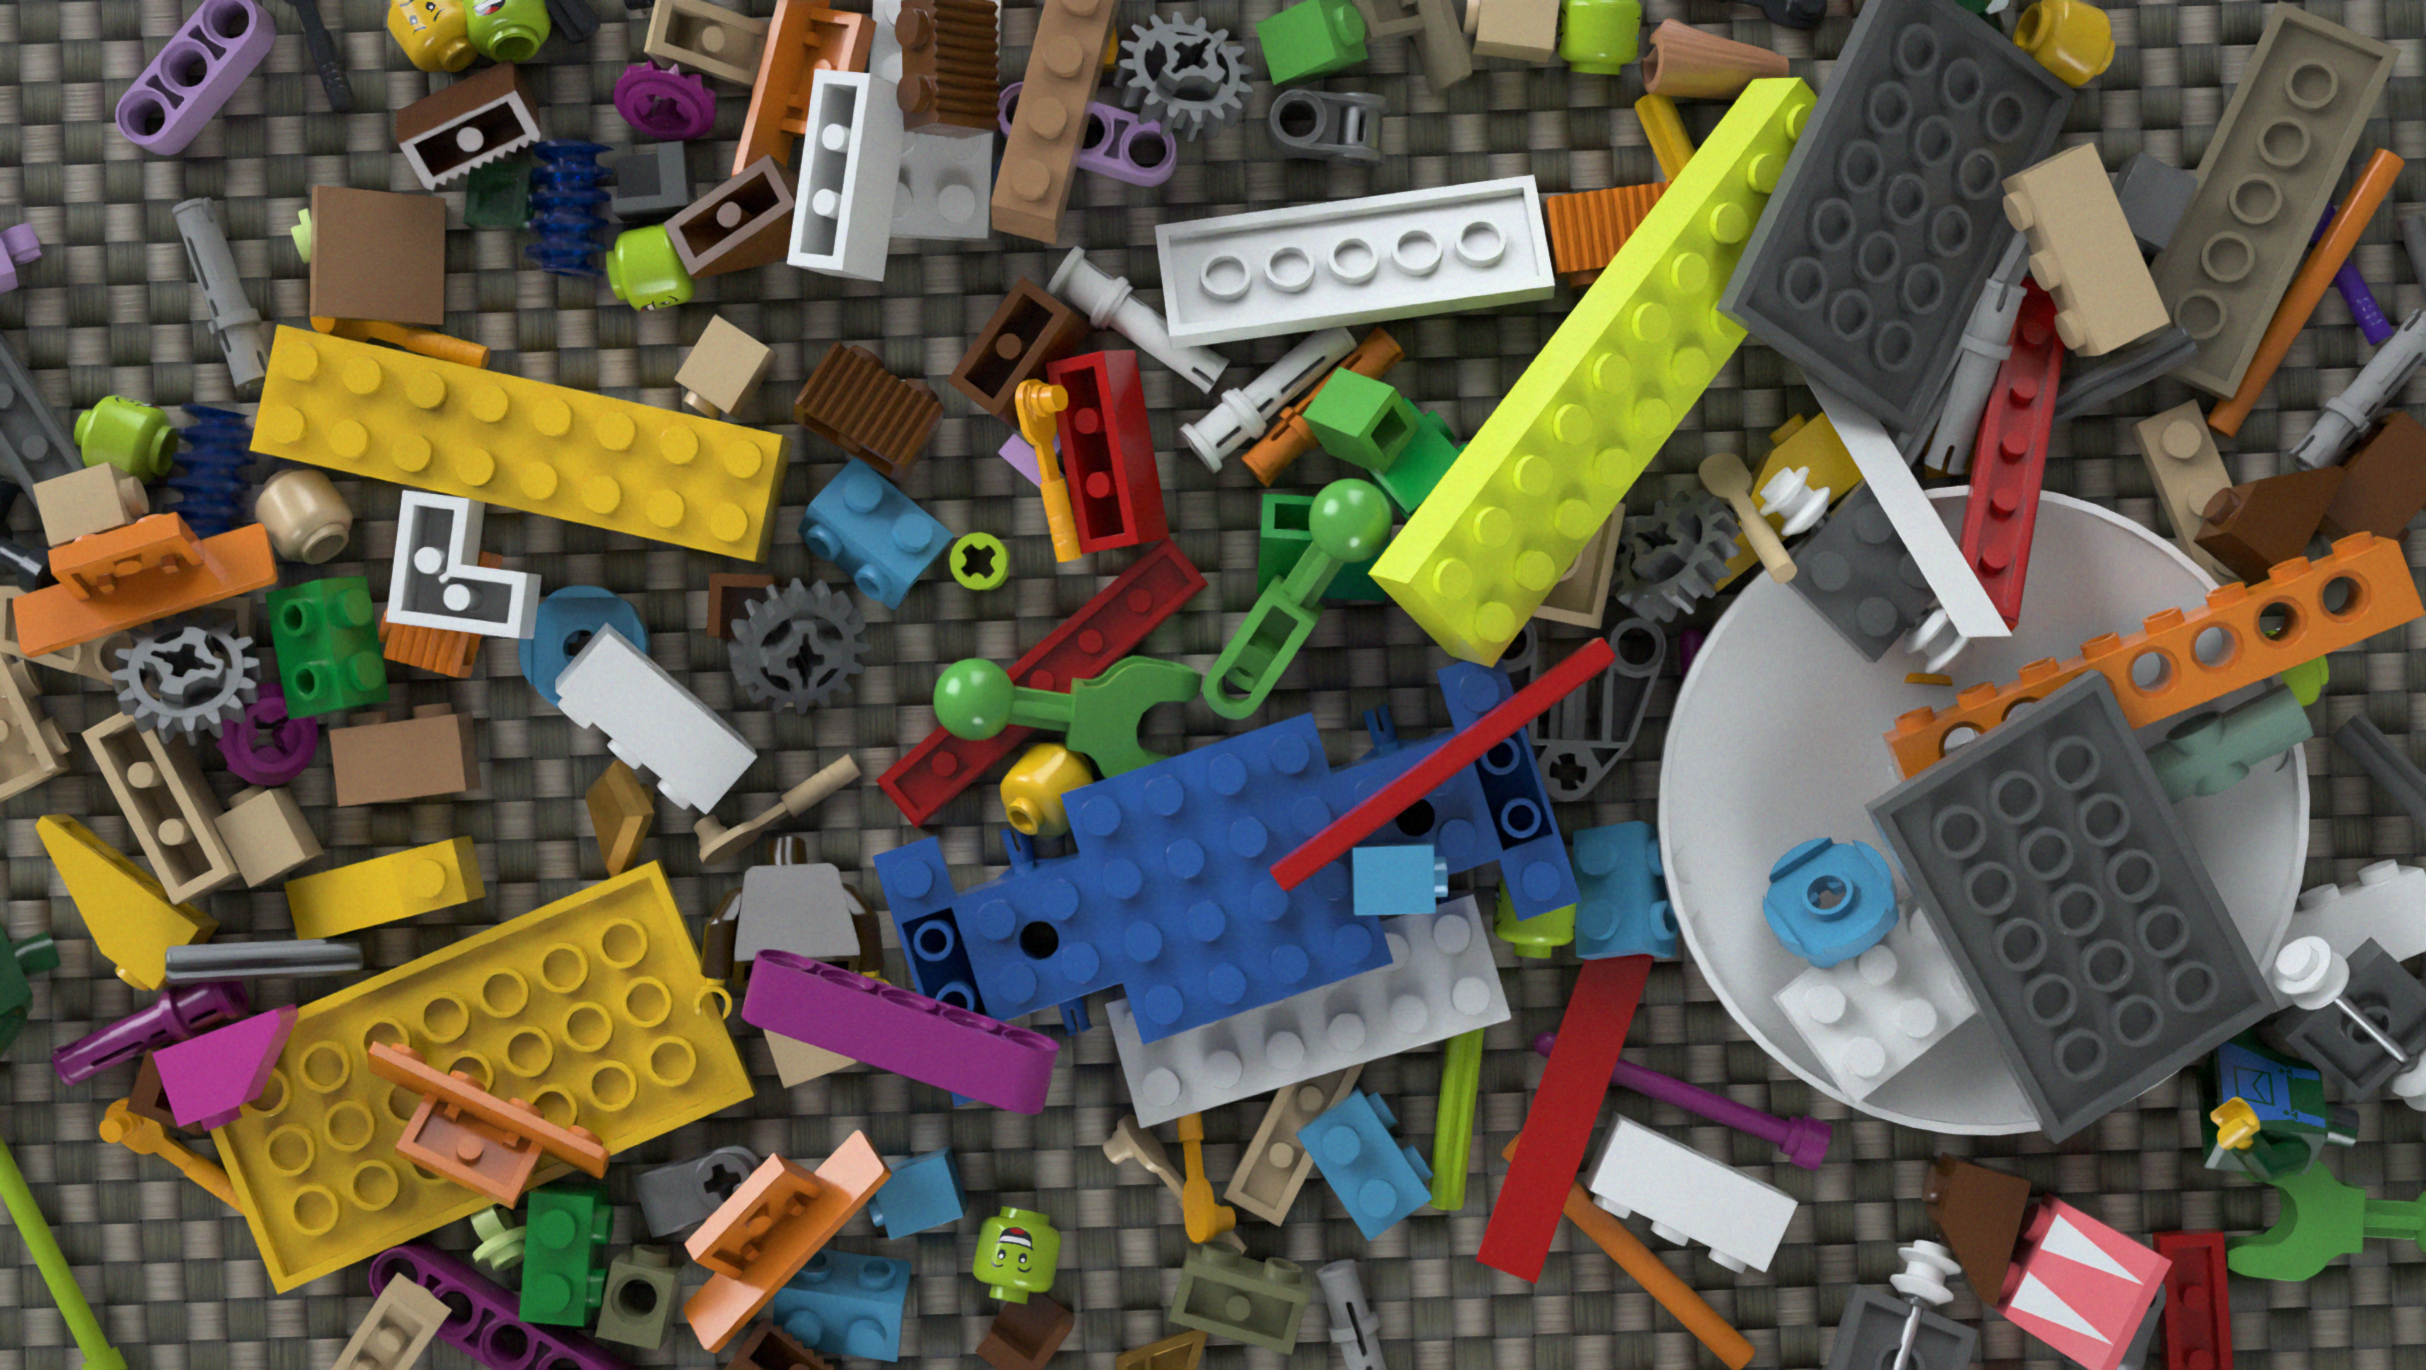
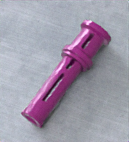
M242 981L195 983L184 989L173 986L164 990L162 995L159 996L157 1004L110 1024L84 1038L54 1049L53 1052L55 1054L52 1055L54 1068L65 1084L73 1086L93 1074L146 1052L147 1049L172 1039L181 1042L199 1037L202 1028L227 1017L237 1020L248 1015L250 1009L247 991Z

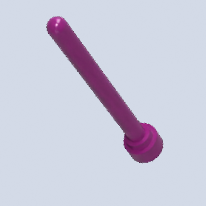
M1548 1031L1539 1033L1534 1039L1535 1051L1549 1059L1557 1034ZM1621 1058L1617 1059L1610 1079L1612 1083L1778 1144L1779 1152L1789 1155L1790 1163L1813 1172L1820 1166L1830 1141L1832 1124L1807 1114L1802 1119L1791 1116L1787 1121Z

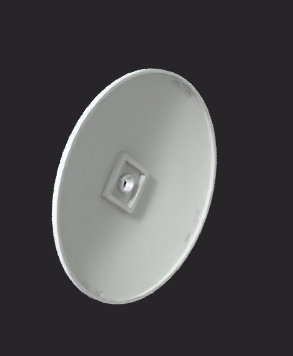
M1970 485L1924 490L1923 492L1953 541L1959 547ZM2041 490L2019 622L2011 632L2013 637H1971L1970 642L1974 645V649L1958 668L1950 673H1945L1942 669L1932 673L1951 677L1953 686L1903 683L1909 673H1926L1924 667L1929 657L1922 650L1911 654L1904 652L1905 637L1909 628L1905 630L1876 663H1869L1785 583H1775L1766 568H1764L1742 589L1716 621L1693 658L1676 696L1665 733L1657 782L1656 822L1660 861L1670 904L1687 948L1705 981L1730 1016L1764 1051L1794 1075L1828 1096L1869 1115L1912 1128L1950 1134L2005 1135L2041 1131L2042 1129L1977 1012L1860 1102L1850 1103L1772 998L1773 995L1812 967V965L1808 963L1806 958L1796 956L1786 950L1777 941L1763 911V895L1767 899V891L1771 885L1769 875L1781 857L1804 842L1816 838L1831 837L1833 844L1846 843L1854 846L1853 839L1868 844L1884 858L1896 884L1897 901L1910 892V889L1864 805L1901 784L1882 733L1896 728L1895 718L1925 706H1931L1933 713L1955 705L1958 703L1955 697L1957 693L1980 683L1992 681L1995 688L2020 679L2017 670L2031 662L2047 657H2055L2057 663L2078 656L2082 654L2079 646L2083 642L2099 635L2118 632L2119 637L2123 638L2143 630L2142 620L2159 611L2180 607L2182 613L2203 606L2207 604L2204 596L2220 586L2205 570L2173 544L2137 522L2099 505L2063 494ZM1811 534L1787 550L1790 557ZM1936 597L1927 608L1942 606V604ZM2217 627L2205 630L2198 637L2195 650L2200 661L2214 658L2221 650L2222 635ZM2146 653L2136 660L2132 669V676L2137 686L2147 685L2158 676L2160 661L2156 653ZM2277 673L2133 730L2143 751L2166 741V734L2169 730L2186 719L2208 711L2223 713L2282 684L2283 680L2280 673ZM2033 703L2018 704L2009 712L2007 719ZM1958 728L1948 735L1944 745L1946 756L1975 739L1971 728ZM2302 742L2250 766V772L2243 780L2224 791L2201 797L2192 794L2172 804L2263 977L2272 964L2290 924L2304 873L2309 841L2310 795L2306 757ZM1829 890L1822 892L1819 895L1821 901L1819 909H1830L1841 903V899L1846 895V892L1844 891L1836 896ZM2168 1076V1077H2166L2165 1079L2161 1080L2160 1082H2158L2157 1084H2155V1085H2153L2152 1087L2148 1088L2147 1090L2143 1091L2142 1093H2140L2139 1095L2135 1096L2134 1098H2136V1097L2140 1096L2141 1094H2143V1093H2145V1092H2147V1091L2153 1089L2154 1087L2158 1086L2159 1084H2161L2162 1082H2164L2166 1079H2168L2170 1076Z

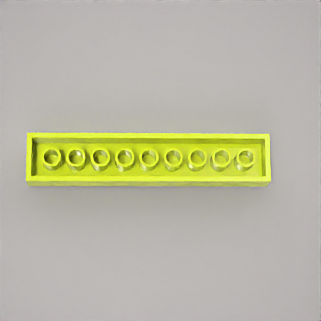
M1801 77L1753 79L1368 572L1450 656L1491 668L1495 665L1749 333L1715 309L1818 100L1817 96Z

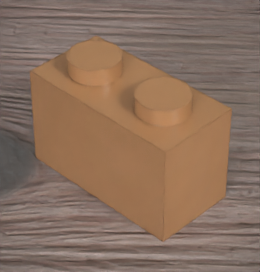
M440 703L412 707L413 720L389 722L388 711L349 715V728L329 730L338 806L482 789L473 714H452L451 703Z

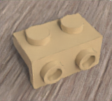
M1 651L0 802L71 769L64 753L71 751L68 737L54 716L46 719L36 699V696L43 693V689L35 671L26 659L18 662L16 656Z

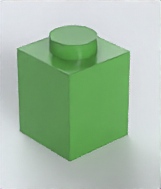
M1306 0L1255 24L1274 85H1308L1369 58L1363 41L1365 37L1364 22L1358 10L1352 5L1351 0Z
M1341 367L1337 368L1302 415L1329 455L1383 476L1420 427L1395 387Z

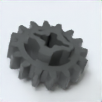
M1180 12L1173 13L1169 24H1164L1155 14L1150 15L1145 29L1136 24L1130 28L1126 41L1122 40L1114 62L1117 69L1112 81L1113 86L1125 89L1120 103L1123 107L1138 105L1141 108L1137 120L1141 125L1149 123L1153 119L1160 122L1161 136L1167 137L1173 128L1182 129L1186 141L1193 142L1198 129H1202L1211 139L1217 138L1222 125L1231 129L1236 125L1241 112L1245 111L1253 88L1249 86V83L1254 73L1253 67L1241 64L1246 52L1243 46L1228 48L1224 43L1229 32L1221 29L1214 34L1206 31V19L1203 17H1199L1195 21L1194 26L1185 24Z
M1699 489L1692 498L1683 490L1677 492L1673 504L1670 506L1660 499L1655 504V514L1649 519L1639 515L1635 519L1637 526L1632 533L1622 536L1620 539L1626 550L1625 553L1615 557L1614 567L1619 572L1611 578L1610 585L1618 591L1615 597L1635 615L1639 614L1649 623H1652L1658 615L1666 623L1672 622L1677 609L1680 607L1688 614L1693 613L1696 607V598L1701 594L1712 598L1716 594L1714 585L1718 580L1731 575L1732 571L1725 565L1726 560L1740 554L1741 548L1733 541L1742 532L1741 527L1733 521L1735 515L1715 496L1711 498L1703 490Z
M792 578L789 592L780 594L779 590L773 584L766 586L769 600L764 604H760L752 599H748L745 602L751 616L749 620H732L731 627L737 640L727 643V651L732 663H734L731 668L739 686L745 685L750 699L755 704L766 697L772 712L779 713L787 701L793 702L798 715L805 714L808 701L817 699L823 708H827L830 706L828 693L835 688L840 692L848 694L852 689L846 679L847 674H863L866 669L859 654L870 650V643L863 631L867 626L858 608H853L847 594L841 590L832 595L826 582L823 580H818L809 592L805 591L799 578ZM813 615L820 616L825 619L816 620L813 617ZM776 674H781L782 676H784V678H783V677H778V676H775V675H776Z
M206 609L199 621L190 620L187 610L176 614V622L167 624L163 618L152 621L154 630L148 634L133 628L129 635L134 650L127 648L116 650L115 657L120 670L112 672L111 675L115 691L119 694L117 698L124 716L133 715L137 730L142 734L157 725L162 743L168 744L174 738L176 732H185L189 745H197L199 731L209 729L219 739L224 736L222 721L229 718L234 722L242 724L246 720L244 707L241 702L257 703L259 700L256 681L262 679L259 659L255 658L256 652L252 638L250 636L240 638L238 624L233 619L217 627L213 610ZM215 650L229 661L232 669L226 668L223 659L213 657ZM143 683L150 685L151 692L161 694L160 702L153 699L145 691Z

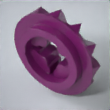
M652 59L643 68L628 65L623 77L617 79L613 94L616 109L631 126L649 136L668 141H689L705 135L713 127L718 111L715 108L716 92L702 87L701 75H685L679 72L677 63L670 69L662 68ZM656 95H657L658 97L664 99V100L658 99L657 101L654 102Z
M274 683L257 684L258 702H241L244 707L246 720L242 724L234 722L229 718L222 721L224 736L220 738L215 746L223 752L229 764L227 770L238 774L247 780V783L264 786L279 785L295 778L309 764L317 745V722L315 716L289 719L282 685ZM252 718L262 723H272L279 719L275 723L276 727L271 732L272 739L276 742L274 746L278 750L266 745H258L251 749L255 745L253 742L259 736V732L254 726L256 723Z

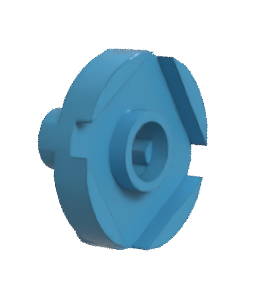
M588 585L565 587L546 597L548 599L539 604L537 609L534 639H519L518 645L519 661L524 676L530 685L535 686L540 695L548 699L546 701L559 708L557 703L562 697L556 693L555 679L576 657L569 655L568 648L569 643L580 641L581 631H590L591 638H593L607 622L649 658L651 653L649 633L636 606L611 590Z
M1831 837L1816 838L1804 842L1781 857L1769 875L1771 885L1767 891V899L1763 895V911L1777 941L1786 950L1796 956L1806 958L1808 963L1820 969L1831 968L1842 960L1862 954L1879 942L1886 932H1889L1896 926L1899 920L1897 888L1890 869L1884 858L1874 848L1864 842L1852 839L1854 846L1846 843L1833 844ZM1829 890L1835 896L1844 891L1846 892V895L1841 899V903L1830 909H1819L1821 905L1819 895L1822 892Z

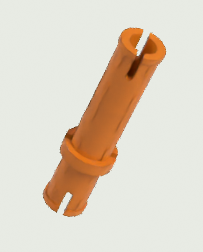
M1377 326L1362 341L1361 345L1338 364L1293 409L1287 406L1278 414L1280 421L1265 437L1240 457L1244 466L1257 480L1268 488L1296 458L1307 449L1313 452L1321 444L1302 415L1337 368L1341 367L1378 381L1398 361L1405 357L1401 347L1387 332Z

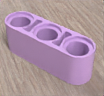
M205 0L120 99L116 106L115 114L119 131L128 140L158 155L169 156L182 151L270 51L276 40L277 32L273 17L266 9L253 0ZM248 12L249 26L246 31L239 37L229 39L228 25L231 19L238 13ZM206 60L207 74L197 86L188 87L186 78L189 68L197 61ZM163 107L165 112L164 125L157 133L147 136L145 130L147 117L155 109Z
M1023 82L1012 84L1003 90L997 104L1001 110L997 119L1001 123L1000 130L1007 141L1011 130L1009 116L1018 104ZM1094 101L1089 121H1094L1101 125L1105 130V134L1101 143L1096 147L1081 149L1077 167L1135 185L1154 187L1168 180L1176 168L1177 149L1172 132L1167 137L1161 136V123L1154 119L1149 123L1141 125L1137 122L1138 114ZM1145 139L1156 140L1166 149L1163 161L1151 168L1140 167L1130 158L1134 145Z

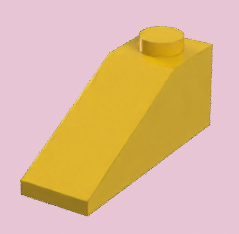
M1824 412L1809 418L1807 421L1800 413H1797L1769 435L1775 446L1760 457L1751 476L1753 489L1749 497L1758 512H1760L1766 502L1760 496V493L1778 472L1785 467H1789L1793 472H1796L1800 468L1807 466L1809 473L1805 484L1813 491L1828 486L1830 488L1829 506L1861 481L1864 476ZM1777 511L1765 516L1781 542L1789 537L1781 534L1785 519ZM1734 512L1735 517L1733 518V521H1735L1740 526L1741 522ZM1743 531L1733 539L1741 548L1740 554L1727 559L1725 565L1732 573L1729 577L1718 580L1714 585L1715 592H1719L1760 560Z
M67 813L41 816L35 828L101 953L118 965L115 969L116 974L131 986L143 991H148L150 988L156 991L176 985L169 983L165 976V953L167 948L179 945L205 944L220 923L191 902L173 905L158 878Z
M471 835L429 844L284 882L298 940L321 939L486 897Z

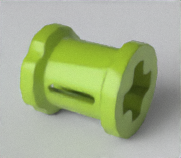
M981 532L971 533L959 539L952 548L949 559L951 571L956 580L966 588L993 591L1002 586L1009 577L1010 553L1006 546L992 535ZM974 547L982 552H987L993 548L996 553L990 561L995 571L988 578L980 573H975L969 577L966 572L972 564L967 554Z

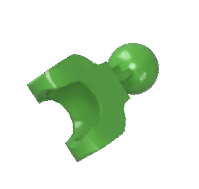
M1341 479L1327 485L1315 497L1309 512V529L1313 541L1286 579L1278 573L1275 575L1205 678L1203 695L1209 707L1217 714L1225 718L1241 720L1254 713L1318 622L1326 608L1318 601L1345 562L1355 563L1367 560L1376 555L1385 546L1392 531L1393 514L1387 498L1376 486L1360 479ZM1225 675L1234 685L1252 693L1248 697L1240 699L1228 697L1222 688V676Z
M1132 655L1113 664L1102 676L1097 678L1080 679L1072 677L1070 694L1014 686L1008 674L997 664L985 659L969 658L952 664L942 673L934 689L933 705L936 716L943 727L954 736L965 740L979 741L991 738L1001 732L1007 724L1062 731V740L1067 750L1088 754L1096 761L1101 773L1106 778H1110L1172 757L1141 747L1138 744L1136 727L1143 712L1156 703L1172 701L1189 702L1195 699L1200 692L1203 675L1189 665Z
M2316 1159L2308 1173L2301 1176L2291 1175L2268 1182V1184H2272L2278 1190L2282 1207L2276 1224L2264 1234L2245 1237L2233 1236L2227 1240L2225 1245L2226 1267L2245 1276L2285 1281H2304L2323 1270L2332 1258L2341 1253L2362 1254L2363 1237L2414 1240L2417 1246L2426 1254V1190L2417 1197L2415 1202L2366 1198V1189L2349 1180L2335 1179L2329 1168ZM2235 1171L2250 1181L2261 1182L2255 1179L2250 1172Z

